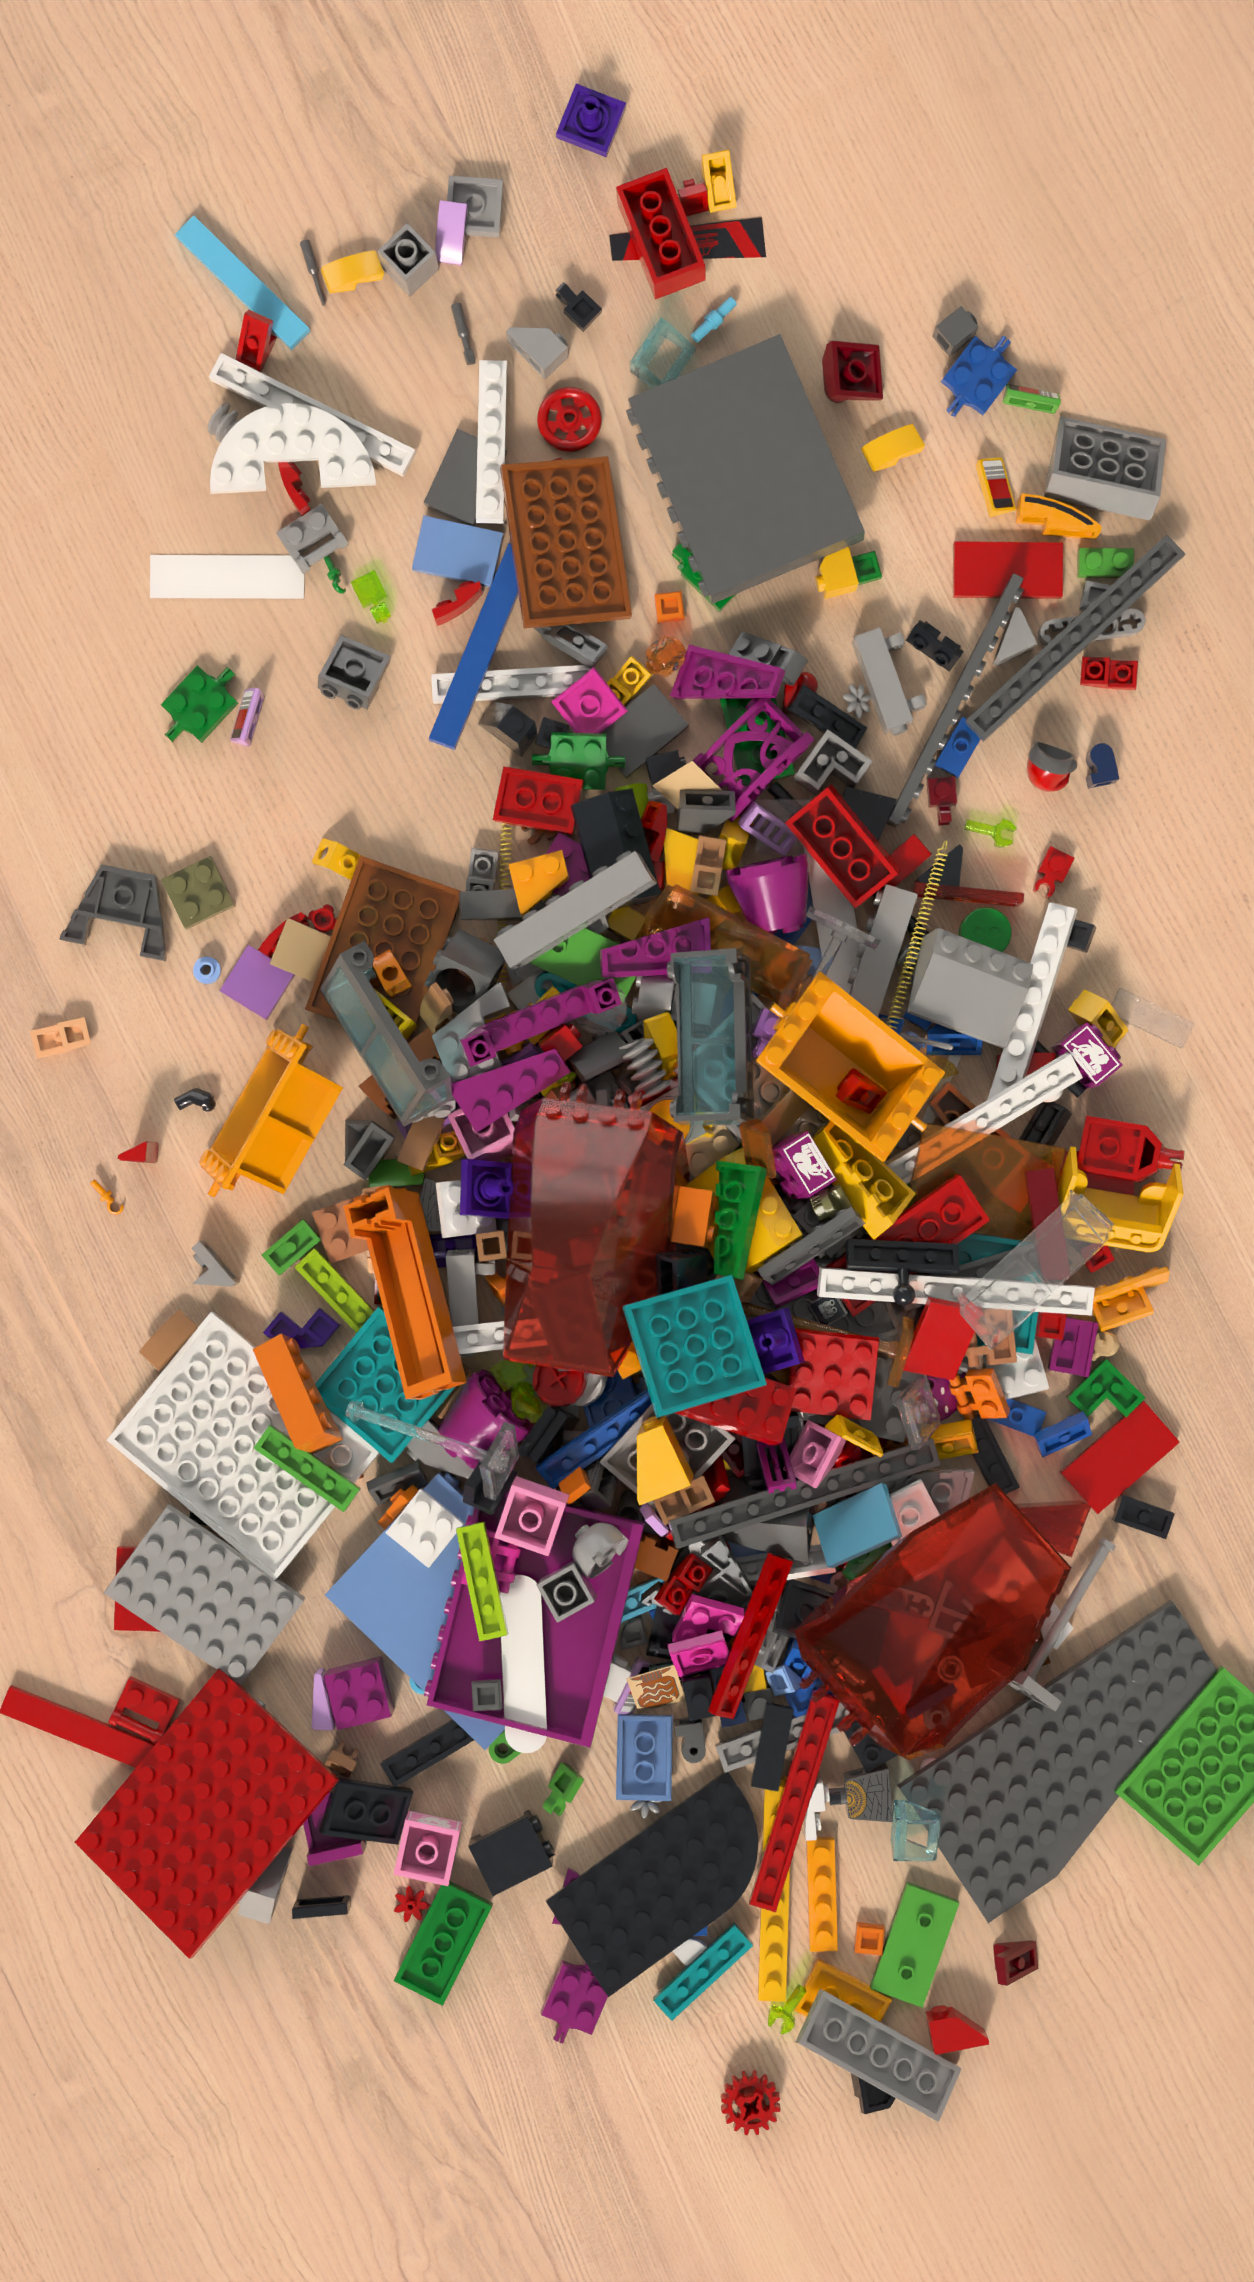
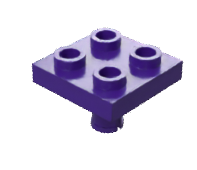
M576 83L557 129L556 138L607 158L625 113L626 102Z
M462 1159L460 1215L501 1219L512 1218L513 1163Z

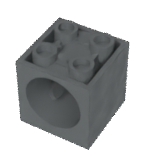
M459 929L453 938L450 936L447 938L443 949L438 950L433 964L436 965L435 970L429 973L425 986L429 989L432 984L437 982L442 990L446 988L454 1001L452 1003V1011L459 1014L497 983L506 960L498 947ZM458 969L465 972L470 978L461 974Z

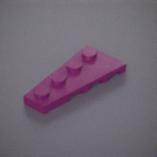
M689 644L670 696L674 699L776 698L785 671L779 667Z
M709 917L601 949V978L668 975L667 964L671 962V953L711 950ZM711 956L689 957V958H711ZM692 964L691 974L712 973L711 964Z
M554 1048L452 1083L451 1090L453 1097L475 1131L479 1132L571 1071L557 1049Z

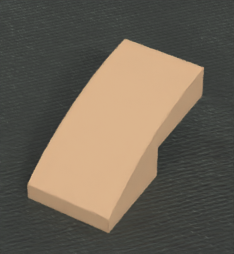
M85 1017L30 1031L37 1059L91 1044Z

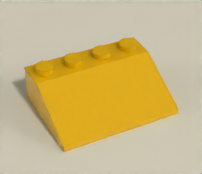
M746 1146L719 1160L762 1167L755 1154ZM716 1163L684 1187L716 1192V1184L719 1183V1171L716 1170ZM767 1174L745 1269L746 1272L751 1273L763 1266L768 1258L779 1255L787 1250V1247L792 1242L803 1239L800 1229ZM717 1196L715 1212L719 1209V1196ZM714 1215L713 1226H716V1237H717V1236H718V1224L715 1223V1215ZM715 1241L714 1243H710V1247L708 1249L713 1259L715 1252Z

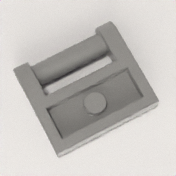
M322 503L276 532L302 574L308 572L310 566L338 548L344 549L349 545ZM330 534L333 536V539L307 556L302 557L300 553Z

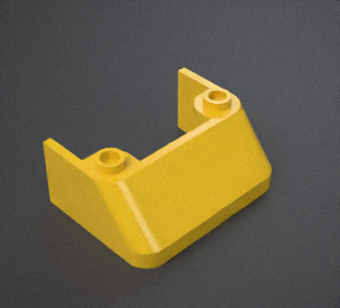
M1070 1146L1059 1178L1057 1192L1064 1239L1143 1252L1159 1250L1166 1240L1184 1195L1180 1164L1174 1163L1166 1184L1158 1182L1148 1183L1142 1187L1139 1196L1086 1188L1088 1183L1087 1176L1077 1167L1076 1147Z

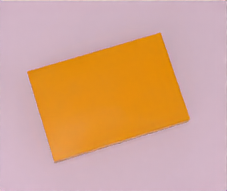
M818 1958L793 2005V2010L807 2017L819 1989H822L881 2023L892 2002V1998L889 1995L872 1990L870 1985Z

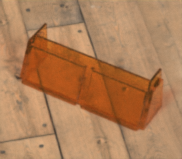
M677 884L673 887L667 885L647 911L641 937L709 917L711 950L737 948L751 958V990L778 1004L783 1010L795 1002L813 963V960L809 959V953L748 921H744V923L739 921L740 918L735 914ZM714 955L711 958H726V955ZM711 964L712 970L730 979L727 965Z

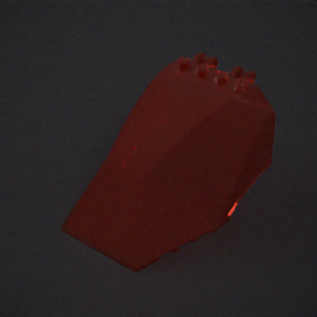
M563 1082L559 1092V1100L542 1098L520 1112L513 1133L511 1181L514 1189L510 1195L503 1359L614 1377L629 1352V1346L633 1341L623 1306L657 1296L656 1254L675 1251L676 1244L671 1242L679 1188L680 1186L687 1187L690 1177L684 1134L654 1112L640 1110L643 1093L639 1091L634 1092L631 1100V1109L623 1108L626 1100V1094L623 1089L617 1090L614 1106L611 1107L586 1103L588 1086L580 1084L578 1088L576 1102L569 1101L572 1091L571 1084Z
M995 1483L908 1533L811 1612L794 1630L801 1658L812 1670L801 1680L799 1685L802 1689L808 1688L818 1677L824 1684L810 1698L816 1703L830 1690L849 1712L837 1725V1729L840 1732L846 1731L855 1720L862 1726L848 1740L852 1746L859 1743L868 1733L878 1745L907 1760L942 1749L986 1703L1007 1684L1011 1683L1030 1660L1029 1654L1035 1642L1041 1636L1039 1634L1046 1618L1050 1616L1052 1604L1056 1596L1060 1594L1072 1567Z

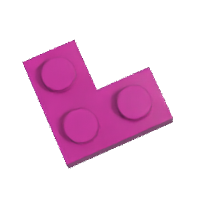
M691 1594L672 1633V1641L679 1642L706 1634L708 1629L722 1630L725 1634L735 1636L744 1618V1608Z

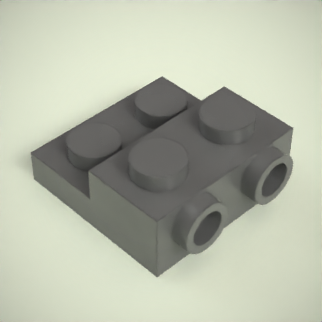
M340 635L318 675V689L329 699L339 697L346 700V704L353 709L359 710L362 707L368 710L379 689V682L390 664L391 656Z

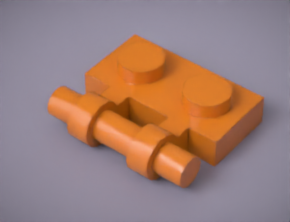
M994 1368L968 1369L965 1378H960L957 1372L954 1381L949 1380V1389L951 1394L955 1395L957 1409L960 1414H963L965 1420L974 1419L973 1410L979 1411L981 1419L1008 1417L1010 1409ZM966 1391H971L973 1397H967Z

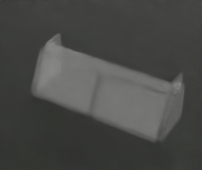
M1070 1190L1067 1200L965 1295L961 1292L959 1293L960 1314L987 1347L992 1350L1110 1239L1114 1223L1082 1194L1078 1196L1074 1191Z

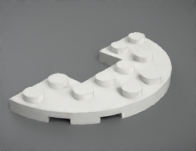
M282 403L263 407L250 413L229 430L219 445L213 460L210 492L211 494L266 491L264 463L319 460L321 488L376 485V479L367 450L357 435L344 422L317 407L298 403Z

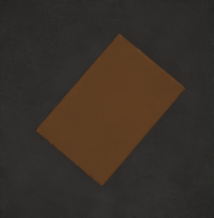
M925 1123L927 1127L922 1131L909 1185L916 1194L903 1212L950 1178L959 1174L990 1219L989 1222L974 1233L1034 1242L1024 1172L1054 1168L1057 1186L1066 1149L1064 1147Z

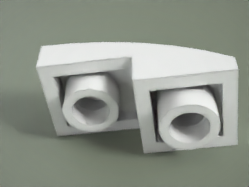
M817 1776L803 1821L806 1841L817 1840L816 1831L821 1830L820 1814L815 1812L825 1811V1802H830L828 1784L823 1785L821 1776Z

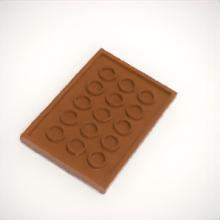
M608 456L501 464L500 473L523 628L630 619L632 612Z
M360 855L305 1010L338 1021L323 997L320 988L339 955L365 941L372 951L374 958L390 949L412 986L391 998L385 991L373 965L371 968L375 972L376 978L371 980L370 984L417 1024L420 1017L421 1003L428 990V987L425 986L426 979L429 973L435 970L434 958L438 950L443 949L459 908V892L462 891ZM338 966L329 984L345 976L340 966ZM396 1014L392 1017L393 1021L397 1017ZM413 1031V1033L407 1038V1040H406L407 1043H410V1042H411V1039H412V1036H413V1034H414V1031Z

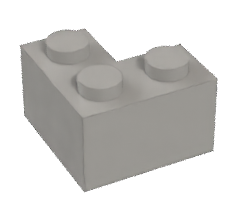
M827 729L796 773L794 781L815 796L831 774L849 787L855 788L870 767L872 760Z
M284 1847L239 1901L238 1915L270 1924L279 1899L281 1885L290 1862L291 1848Z

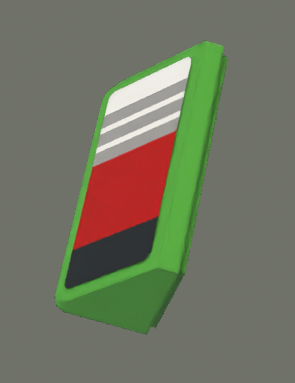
M1007 384L1002 403L1054 414L1061 404V398L1057 393Z

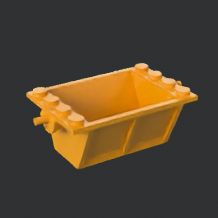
M821 971L817 973L797 1003H791L785 1010L776 1003L770 1007V1010L779 1017L773 1026L776 1032L755 1061L882 1162H885L911 1123L919 1130H925L927 1124L916 1115L946 1072ZM852 1068L860 1071L887 1092L871 1114L842 1103L835 1096L838 1092L837 1086Z
M302 1024L295 1036H290L277 1028L272 1030L267 1037V1047L210 1150L206 1149L200 1158L199 1164L215 1180L207 1193L208 1195L215 1198L220 1187L233 1191L240 1175L283 1195L286 1192L343 1089L342 1086L302 1064L309 1051L313 1048L312 1045L303 1041L309 1029L308 1026Z

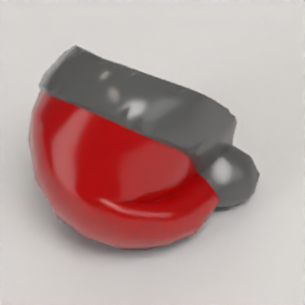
M1038 741L1034 742L1030 748L1026 771L1029 781L1036 788L1046 792H1055L1063 789L1069 783L1070 773L1074 772L1077 768L1075 756L1057 747Z

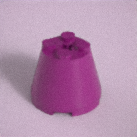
M807 853L799 854V856L794 857V860L793 856L790 855L752 863L740 869L735 867L726 870L727 880L752 933H756L757 938L772 936L773 933L782 928L783 933H789L804 927L803 923L806 922L809 876Z
M482 1369L479 1373L474 1372L467 1379V1383L464 1384L438 1428V1432L446 1442L444 1445L445 1451L454 1458L458 1455L472 1469L476 1468L489 1447L493 1446L499 1449L501 1453L524 1440L535 1425V1419L526 1403L522 1402L519 1404L518 1399L508 1391L511 1387L487 1370Z

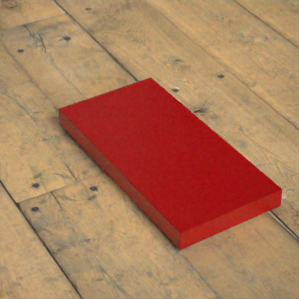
M954 541L953 598H1000L1013 574L1024 578L1020 585L1024 590L1019 599H1061L1063 597V542Z
M1142 1401L1127 1417L1123 1416L1064 1467L1060 1473L1093 1511L1099 1514L1178 1445L1180 1441L1146 1402Z

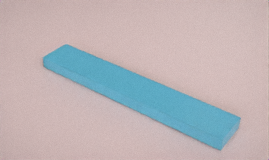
M194 215L176 232V238L249 310L274 321L272 332L291 351L311 332L309 327Z

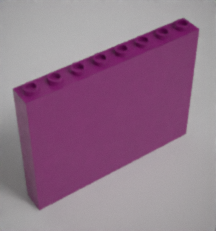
M510 1489L493 1515L474 1507L473 1515L467 1516L465 1526L485 1522L487 1530L497 1531ZM567 1503L549 1556L519 1546L521 1552L519 1558H516L513 1573L528 1576L538 1583L541 1578L573 1561V1545L577 1540L575 1534L584 1525L591 1527L596 1523H608L620 1530L629 1540L623 1553L620 1556L616 1553L611 1559L613 1564L593 1579L588 1578L598 1595L592 1604L557 1623L541 1595L547 1729L504 1718L501 1637L479 1641L468 1585L461 1584L464 1572L463 1561H461L460 1569L454 1570L451 1580V1586L455 1587L453 1598L448 1597L444 1609V1614H448L446 1625H441L437 1641L442 1643L439 1653H434L431 1663V1669H435L433 1680L428 1679L425 1687L424 1696L428 1697L427 1706L590 1748L645 1523ZM500 1540V1544L508 1545V1542ZM459 1548L457 1559L462 1560L461 1551ZM497 1554L495 1569L502 1570L505 1559L504 1555ZM501 1679L502 1709L473 1711L472 1681Z

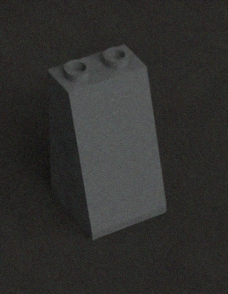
M728 1477L730 1490L724 1498L718 1500L713 1506L766 1489H752V1487L747 1486L744 1478ZM814 1506L721 1536L727 1542L801 1562H808L814 1529V1519L812 1516L815 1514Z

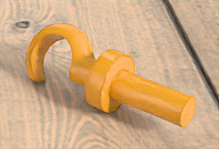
M95 1179L90 1183L102 1196L100 1200L107 1202V1210L111 1214L118 1215L123 1211L124 1206L122 1204L119 1211L112 1210L111 1203L114 1199L110 1196L112 1194L110 1190L106 1192Z

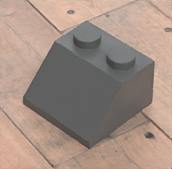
M604 1030L591 1037L593 1042L585 1046L581 1042L583 1047L565 1061L570 1071L575 1072L577 1075L574 1079L577 1087L630 1061L623 1060V1056L628 1052V1049H619L620 1046L626 1043L616 1031L608 1034Z

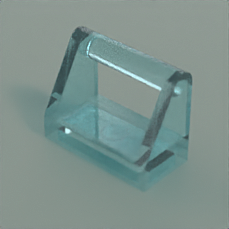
M660 317L630 361V372L654 388L677 378L696 351V348L669 322ZM667 338L682 348L683 351L663 380L660 381L646 367Z
M893 1800L894 1822L891 1825L890 1838L893 1861H935L937 1859L941 1818L939 1813L906 1800ZM907 1824H929L927 1847L906 1839Z

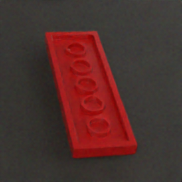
M956 1174L902 1212L894 1224L874 1240L958 1244L989 1222L990 1219L961 1175ZM868 1236V1237L865 1238L864 1240H873V1239H872L871 1236ZM846 1252L826 1267L846 1269ZM840 1298L853 1317L876 1302L873 1300Z

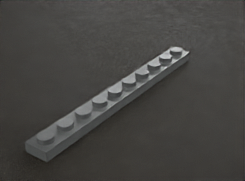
M1168 535L1162 538L966 719L965 724L983 742L988 739L1184 558L1185 552Z
M1013 574L1007 582L893 807L887 824L896 828L900 822L905 824L912 810L908 805L912 797L915 799L919 797L924 787V784L920 782L925 773L928 775L931 773L937 761L933 759L936 750L942 751L949 738V735L945 734L949 724L952 726L956 724L962 712L958 710V707L962 700H968L974 688L970 685L974 675L979 677L986 665V662L982 659L987 651L990 653L993 651L999 639L995 634L999 626L1004 628L1009 620L1011 613L1007 610L1011 602L1016 604L1024 590V588L1020 587L1024 578Z
M928 1438L884 1452L881 1457L874 1455L833 1468L817 1488L798 1479L796 1480V1489L791 1490L790 1487H786L785 1491L774 1489V1493H768V1489L668 1520L675 1547L678 1549L868 1489L880 1483L890 1482L931 1469L941 1464L933 1438Z

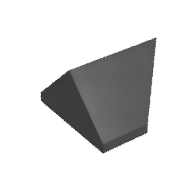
M345 1120V1163L343 1165L366 1181L390 1151L395 1136L374 1121Z

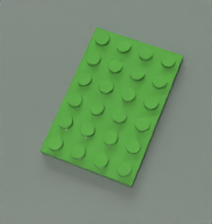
M1223 1666L1217 1669L1201 1692L1114 1791L1198 1866L1254 1803V1694Z

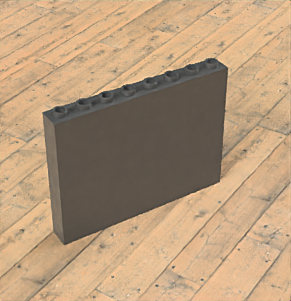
M781 334L628 398L630 409L626 410L630 424L631 426L637 425L640 433L636 434L640 448L641 450L647 449L650 456V458L646 459L652 475L656 473L660 480L657 483L659 493L662 499L667 498L671 506L667 508L669 517L673 524L677 522L681 531L677 532L680 543L683 548L688 547L691 556L687 557L693 573L698 571L701 581L698 582L703 597H709L711 604L864 540L865 530Z

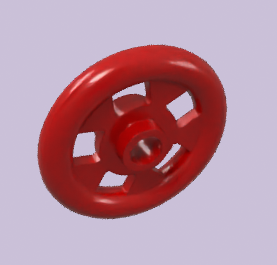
M563 387L554 390L542 401L538 410L537 424L540 434L550 446L560 451L574 452L586 448L596 439L602 425V414L597 401L591 394L580 388ZM573 398L574 405L562 406L561 400ZM584 406L588 407L591 414L586 418H583L580 408ZM550 410L558 411L555 422L548 420ZM571 414L574 416V420L567 422L564 419L565 416ZM583 425L588 431L579 438L574 432L578 431ZM558 428L568 433L565 440L554 435Z

